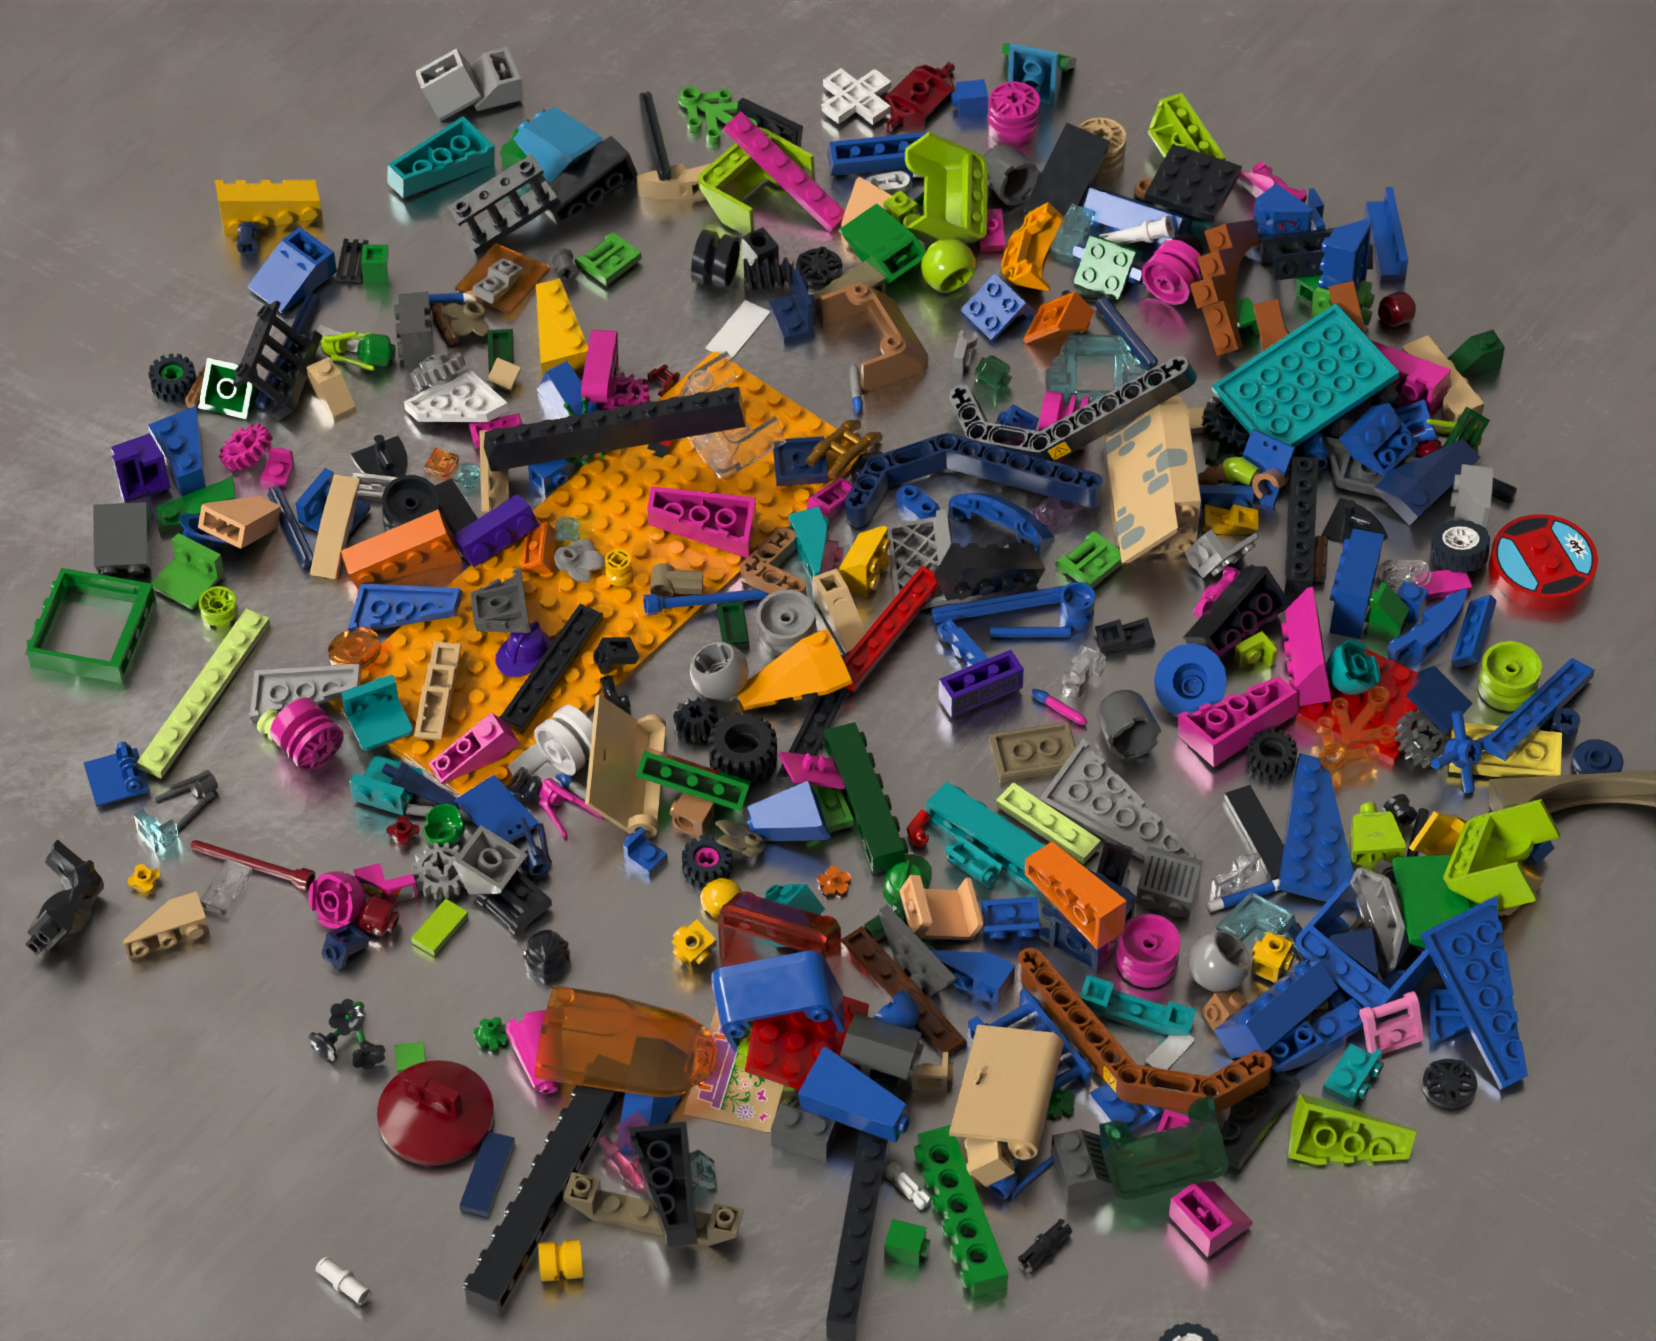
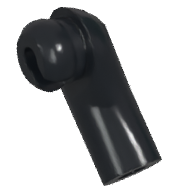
M613 676L601 677L600 683L604 698L622 710L630 709L629 697L627 695L618 697Z

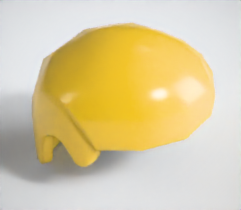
M718 878L709 882L701 891L700 898L703 910L709 912L714 921H730L739 917L744 910L745 899L740 886L733 880Z

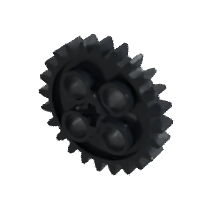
M1213 396L1211 402H1207L1202 416V426L1205 427L1204 433L1210 434V441L1218 440L1220 446L1225 445L1226 452L1234 449L1235 454L1238 455L1240 451H1245L1250 434L1217 397Z

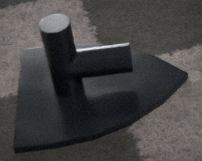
M376 435L374 437V445L351 453L356 465L364 474L390 477L406 475L408 467L407 452L399 436L384 440L383 435Z
M1343 498L1339 499L1321 536H1326L1328 539L1344 543L1345 538L1350 539L1352 529L1383 534V539L1388 538L1383 525L1374 514L1356 504L1355 501Z

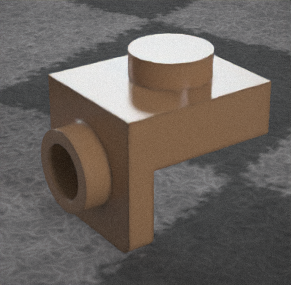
M1239 991L1214 993L1201 1013L1214 1031L1215 1028L1247 1006L1248 1003Z

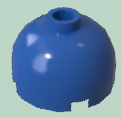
M904 989L891 998L893 1002L891 1001L886 1006L884 1005L873 1017L874 1019L918 1032L915 1026L919 1021L920 1011L917 1003Z

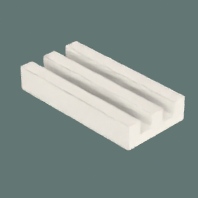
M353 472L352 476L353 478H360V483L371 484H360L358 499L381 503L385 487L381 485L387 486L392 480L398 478Z

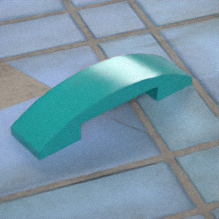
M1090 975L1086 976L1080 998L1093 1011L1111 1020L1137 1029L1165 1035L1189 1036L1197 1009L1169 1001L1168 1006H1164L1114 990V983Z

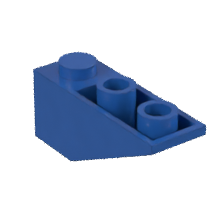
M931 950L956 977V980L952 982L954 986L976 994L983 1001H990L998 1005L1014 982L1015 965L992 953Z

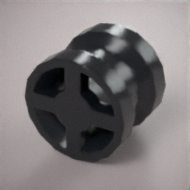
M521 767L513 776L508 790L512 793H519L524 800L530 801L537 793L542 778L538 775L532 776L526 768Z
M1405 794L1395 795L1383 805L1384 812L1389 811L1393 813L1399 828L1410 825L1418 815L1415 808L1409 806L1410 801Z

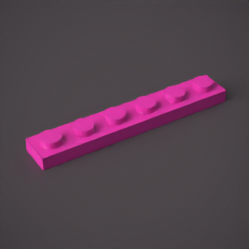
M739 112L725 125L723 131L828 232H831L842 221L845 210L744 113Z

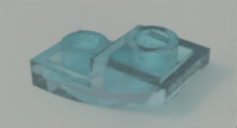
M1072 203L1058 229L1050 250L1075 259L1076 256L1072 255L1075 245H1081L1084 235L1087 236L1095 212Z

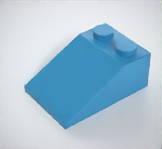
M1011 43L1009 46L1008 82H1021L1033 87L1039 94L1040 105L1054 108L1061 89L1062 68L1058 52Z

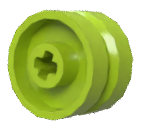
M1506 641L1491 646L1483 656L1479 675L1478 690L1481 697L1487 704L1496 709L1516 711L1538 690L1542 670L1539 655L1531 647L1520 642Z

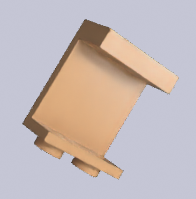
M910 875L900 889L908 926L918 938L973 940L983 927L984 918L979 910L977 892L973 888L971 878H965L957 890L924 889L921 876Z

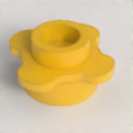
M139 864L135 867L133 876L129 877L127 882L130 887H135L137 891L147 893L156 887V880L160 878L161 874L158 869L152 870L146 868L144 864Z

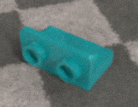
M1350 1043L1324 1083L1322 1091L1354 1107L1359 1098L1364 1099L1371 1086L1369 1083L1371 1078H1377L1384 1066V1062L1381 1061L1383 1051L1377 1048L1375 1053L1371 1054Z

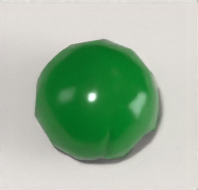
M448 803L437 805L425 815L426 825L422 829L427 842L434 846V843H438L439 847H443L445 843L453 846L461 839L465 832L464 819L458 808Z

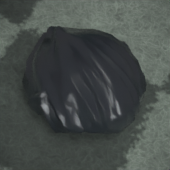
M550 929L533 934L528 940L526 950H523V963L526 965L528 972L539 982L549 984L551 980L563 974L568 963H570L569 943L560 934Z

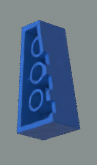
M1352 529L1350 539L1345 538L1330 595V601H1334L1329 633L1361 639L1368 601L1372 593L1380 559L1383 534Z
M1304 960L1293 967L1292 973L1279 979L1273 987L1215 1028L1214 1032L1231 1059L1243 1057L1253 1051L1264 1053L1333 994L1338 987L1321 960L1313 962Z

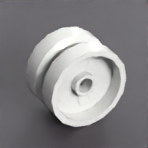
M564 705L554 713L552 719H546L535 729V739L540 750L560 772L566 775H574L584 767L585 761L590 759L593 723L576 707Z

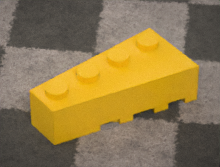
M214 180L225 235L237 233L239 224L243 222H253L260 229L323 218L315 180H283L282 183H273L270 180H260V183H246V180L224 183L223 180Z
M560 278L536 284L542 378L545 372L565 361L569 362L576 374L583 373L588 345Z

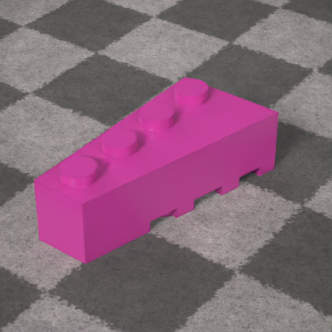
M1370 340L1399 371V378L1393 382L1397 385L1395 390L1399 394L1401 390L1404 393V399L1400 405L1405 407L1425 399L1432 418L1443 406L1444 397L1448 391L1451 369Z

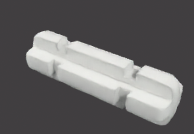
M891 1162L885 1168V1176L891 1182L895 1181L894 1185L909 1200H914L913 1204L919 1209L924 1210L931 1204L932 1197L925 1190H920L921 1186L907 1172H902L903 1168L899 1164Z

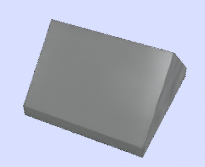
M480 825L458 854L453 865L468 894L501 893L528 854Z

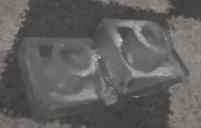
M1256 852L1251 855L1238 857L1232 863L1231 872H1224L1213 878L1211 886L1212 898L1218 899L1236 893L1246 886L1258 873L1260 854Z

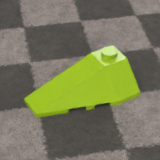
M1300 1093L1291 1121L1288 1157L1315 1165L1342 1161L1344 1163H1354V1161L1358 1160L1386 1161L1409 1159L1417 1131L1328 1100Z

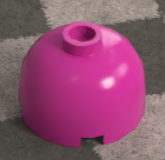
M331 871L320 875L310 885L308 894L311 910H316L320 917L317 920L328 928L336 929L355 921L366 901L362 884L355 876L344 871Z

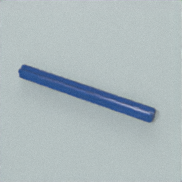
M1065 586L932 608L931 615L934 623L947 621L949 618L951 620H958L1059 603L1062 589Z

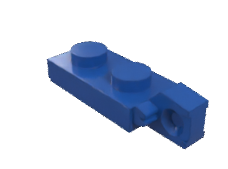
M950 618L937 626L938 634L943 642H950L955 654L959 658L963 657L967 661L968 667L989 659L962 627L958 628Z

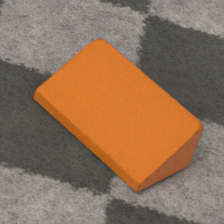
M547 521L541 523L539 527L524 536L521 571L523 573H552L554 571V555L558 534Z

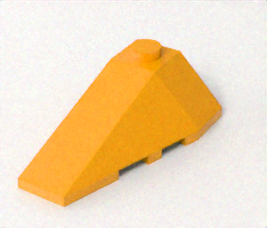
M826 628L803 638L747 680L744 688L737 694V697L744 710L774 705L777 704L779 699L793 697L795 701L803 699V695L817 692L819 696L826 695L852 684V680L839 650Z

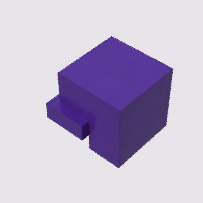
M150 433L111 446L113 454L111 457L124 502L149 492L153 495L171 488L164 456Z

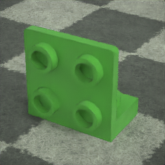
M178 533L172 539L175 557L151 584H153L155 591L190 609H194L199 604L201 594L207 589L214 587L224 576L221 554Z

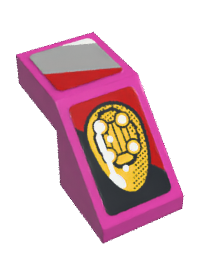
M380 863L353 870V874L362 884L365 894L369 896H378L394 904L418 898L413 874L385 881Z

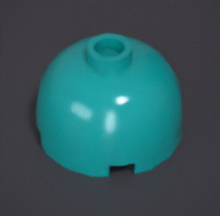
M1348 639L1331 651L1326 662L1329 682L1336 689L1348 695L1362 694L1373 688L1380 680V669L1374 655L1370 657L1364 651L1367 647L1363 643L1354 639Z

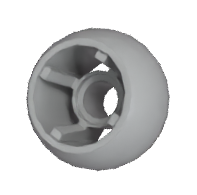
M713 642L703 646L694 655L690 664L692 684L701 695L711 700L720 701L734 697L744 688L748 679L749 668L747 660L743 653L730 643Z
M1215 930L1205 933L1195 941L1189 952L1188 965L1193 978L1199 985L1213 992H1227L1238 987L1247 977L1250 969V956L1246 947L1236 936L1227 931Z

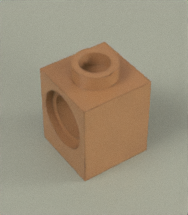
M683 792L679 800H674L670 808L673 828L697 837L700 835L705 836L715 818L714 802Z

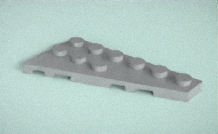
M1084 738L1039 798V800L1080 827L1104 840L1133 847L1132 855L1143 861L1148 846L1196 859V854L1162 823V819L1145 805V801L1118 773L1115 774L1106 765V761L1089 747V743Z

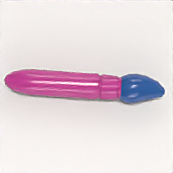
M1039 689L1032 690L1033 696L1039 702L1046 703V705L1077 724H1087V719L1081 713L1050 696L1048 692Z

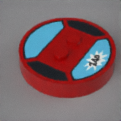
M1545 514L1519 517L1503 526L1494 538L1489 559L1491 578L1502 594L1521 606L1545 611L1567 608L1582 600L1593 586L1598 566L1596 547L1584 530L1566 519Z

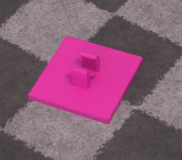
M779 752V757L793 783L809 781L811 785L844 789L845 785L830 758H825L822 755H819V757L811 756L809 753L803 755Z

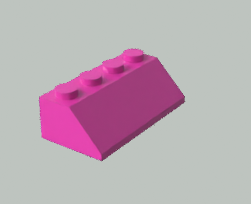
M1309 587L1285 610L1286 622H1281L1283 637L1289 638V641H1284L1286 657H1291V660L1286 661L1289 677L1294 676L1293 680H1289V684L1297 691L1299 706L1331 701L1316 599L1313 587Z

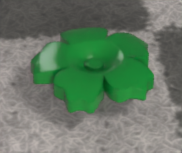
M1060 1088L1053 1091L1048 1106V1115L1056 1118L1062 1117V1113L1070 1115L1074 1112L1073 1101L1075 1100V1095L1073 1091L1064 1089L1061 1093Z

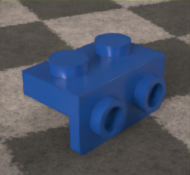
M1038 897L981 900V913L984 918L983 935H990V939H1005L1007 934L1018 933L1020 938L1033 937L1035 932L1041 930Z

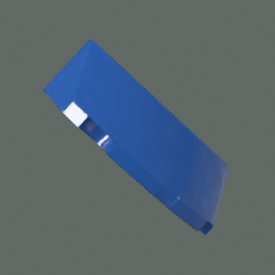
M966 493L955 495L949 500L948 518L961 522L965 515H967L968 519H972L975 514H978L1016 532L1017 541L1022 544L1025 540L1028 544H1032L1039 558L1043 556L1055 539L1050 530L1034 515L1004 498L986 493Z

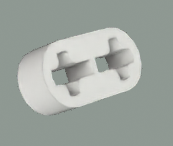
M902 171L874 175L866 179V181L890 195L898 191L906 194L910 189V177Z

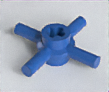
M1453 711L1451 714L1455 738L1450 739L1446 743L1445 754L1432 759L1431 764L1434 769H1439L1450 763L1460 768L1464 792L1470 793L1475 791L1471 765H1475L1480 761L1483 741L1490 734L1473 740L1470 736L1466 735L1463 712Z

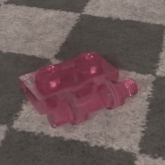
M638 1110L614 1127V1131L620 1137L613 1143L607 1134L598 1140V1143L604 1149L602 1153L608 1160L611 1159L620 1170L619 1175L623 1180L627 1179L633 1188L642 1182V1179L636 1173L639 1170L637 1161L635 1159L629 1163L620 1151L627 1146L634 1155L627 1128L649 1125Z

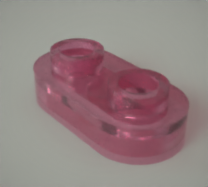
M828 540L820 574L836 569L837 563H842L844 548L839 547V541Z

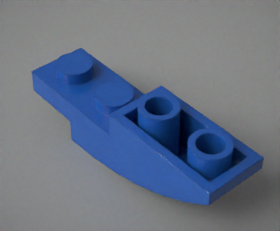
M1463 588L1456 593H1450L1440 603L1427 607L1422 614L1421 625L1414 626L1410 632L1402 637L1394 638L1389 643L1386 658L1396 663H1401L1414 655L1421 662L1433 654L1450 637L1459 623L1465 607L1467 590Z
M1355 999L1348 1000L1310 1024L1306 1020L1287 1032L1265 1051L1272 1059L1274 1071L1278 1073L1303 1066L1345 1045L1346 1038L1364 1028L1359 1014V1010L1362 1008Z

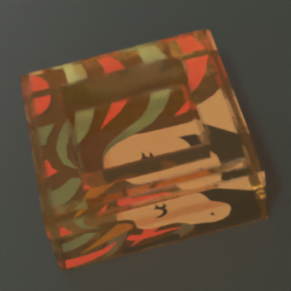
M434 448L424 465V471L449 479L459 462V456Z

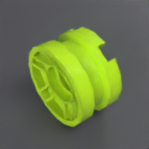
M217 586L209 588L201 594L199 608L201 618L209 627L211 625L216 626L217 629L225 628L231 625L230 622L237 619L238 606L233 591L226 587Z

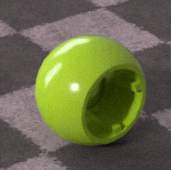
M956 239L939 240L927 249L922 258L921 269L924 279L930 287L939 292L948 293L961 288L972 279L976 270V261L971 249L963 242Z

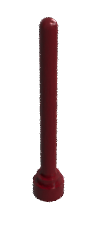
M198 840L192 841L190 845L193 851L292 881L296 889L309 892L310 885L316 878L315 871L307 868L294 871Z

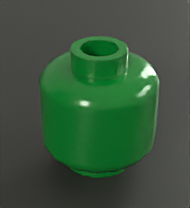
M366 334L362 340L358 341L357 358L363 363L378 368H385L388 366L390 359H395L396 347L395 344H391L390 338L387 335Z

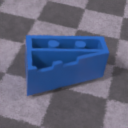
M196 406L148 424L149 432L164 456L167 472L181 497L206 487L200 424Z

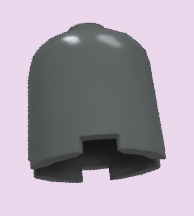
M1000 144L992 147L984 155L988 169V187L1007 205L1015 206L1025 202L1024 197L1033 191L1041 172L1030 159L1014 146Z
M1119 690L1109 694L1102 700L1097 710V719L1108 747L1114 756L1120 759H1125L1124 755L1135 754L1136 757H1141L1157 745L1158 741L1156 738L1161 733V729L1147 703L1139 693L1132 690Z

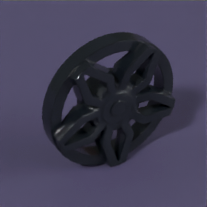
M820 246V248L800 253L796 261V268H798L801 277H806L808 285L822 287L829 285L834 279L840 278L842 274V260L835 252ZM801 264L805 267L802 272L800 270ZM838 268L837 272L831 277L830 271ZM813 277H818V278H820L821 280H814V279H811V278H813Z
M1441 1059L1433 1061L1427 1067L1423 1075L1422 1087L1427 1098L1437 1106L1456 1109L1472 1101L1477 1090V1078L1473 1070L1460 1059ZM1445 1066H1450L1449 1072L1447 1071ZM1456 1068H1459V1073L1456 1074L1453 1072ZM1436 1069H1438L1439 1071H1441L1443 1074H1439V1073L1436 1071ZM1464 1072L1469 1076V1078L1463 1077ZM1431 1073L1434 1080L1428 1084L1427 1079ZM1460 1092H1470L1467 1097L1460 1100ZM1435 1094H1444L1447 1101L1438 1098Z

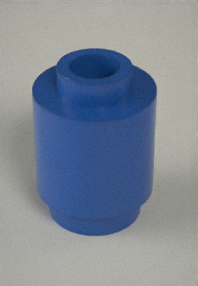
M1317 432L1299 444L1302 457L1318 458V470L1328 465L1329 453L1322 433Z

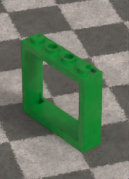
M61 568L56 581H52L49 598H45L43 602L41 617L35 621L33 636L31 640L26 642L27 650L25 655L28 656L30 667L123 684L156 602L153 584ZM70 591L134 603L110 661L46 650Z

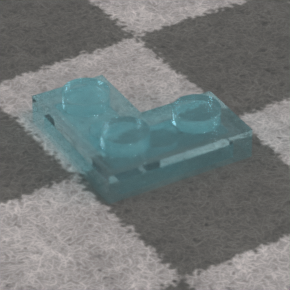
M1250 892L1215 928L1216 930L1227 931L1233 934L1242 942L1256 928L1265 933L1270 932L1274 935L1282 936L1296 922L1295 914Z

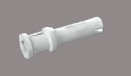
M1164 216L1162 220L1154 222L1147 220L1141 226L1100 234L1099 236L1121 245L1140 241L1152 243L1158 238H1173L1175 228L1171 217Z

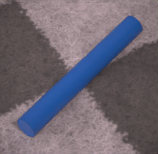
M990 627V638L1071 637V627Z

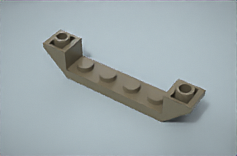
M571 1172L563 1199L575 1209L596 1222L664 1236L651 1201L601 1190L600 1178ZM715 1203L712 1214L695 1211L698 1244L710 1246L736 1238L744 1212L743 1209Z

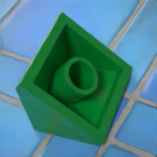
M207 358L198 408L248 419L255 406L254 400L259 389L249 381L235 388L232 384L236 376L235 370L239 364Z

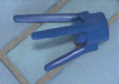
M1014 1157V1167L1017 1166L1021 1159ZM1053 1157L1048 1158L1018 1184L1016 1182L1018 1177L1014 1173L989 1185L988 1188L1002 1199H1007L1009 1196L1015 1198L1018 1192L1053 1163L1054 1159Z

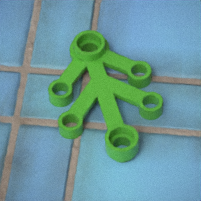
M687 86L681 90L678 97L680 105L687 108L688 131L698 133L702 129V121L697 115L698 108L704 111L708 128L706 140L712 144L718 143L721 140V131L717 128L716 119L727 124L734 117L726 112L737 111L738 102H731V91L721 89L719 91L701 93L698 88ZM717 100L718 104H710L707 101ZM749 118L757 126V122Z

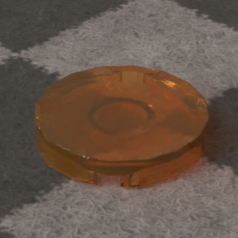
M359 627L356 628V631L349 632V630H346L334 637L328 646V656L332 666L360 664L363 669L378 658L382 646L377 633L371 629Z

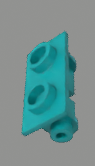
M959 835L955 844L949 843L945 848L947 859L989 889H991L1004 866L961 835Z

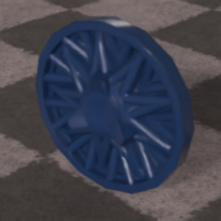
M1592 739L1580 743L1574 749L1572 756L1573 769L1577 774L1621 772L1624 764L1623 756L1618 748L1610 742L1600 739Z

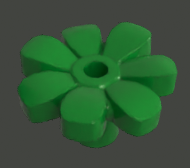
M494 1017L492 1020L483 1019L479 1022L480 1028L474 1029V1038L478 1039L477 1045L481 1048L489 1045L491 1052L499 1050L498 1043L506 1045L509 1042L505 1031L506 1024L502 1025L501 1018Z

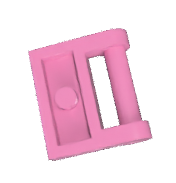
M1413 991L1404 994L1403 998L1374 1008L1368 1006L1359 1010L1364 1027L1367 1052L1374 1054L1377 1048L1383 1051V1055L1424 1040L1419 1001ZM1406 1008L1408 1010L1407 1014L1375 1024V1019Z

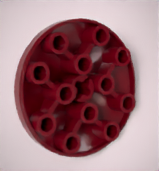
M444 1060L418 1063L401 1071L387 1084L380 1096L377 1107L379 1130L388 1147L403 1159L424 1166L445 1165L470 1155L482 1144L488 1131L490 1132L494 1120L493 1099L485 1081L472 1069L456 1062Z

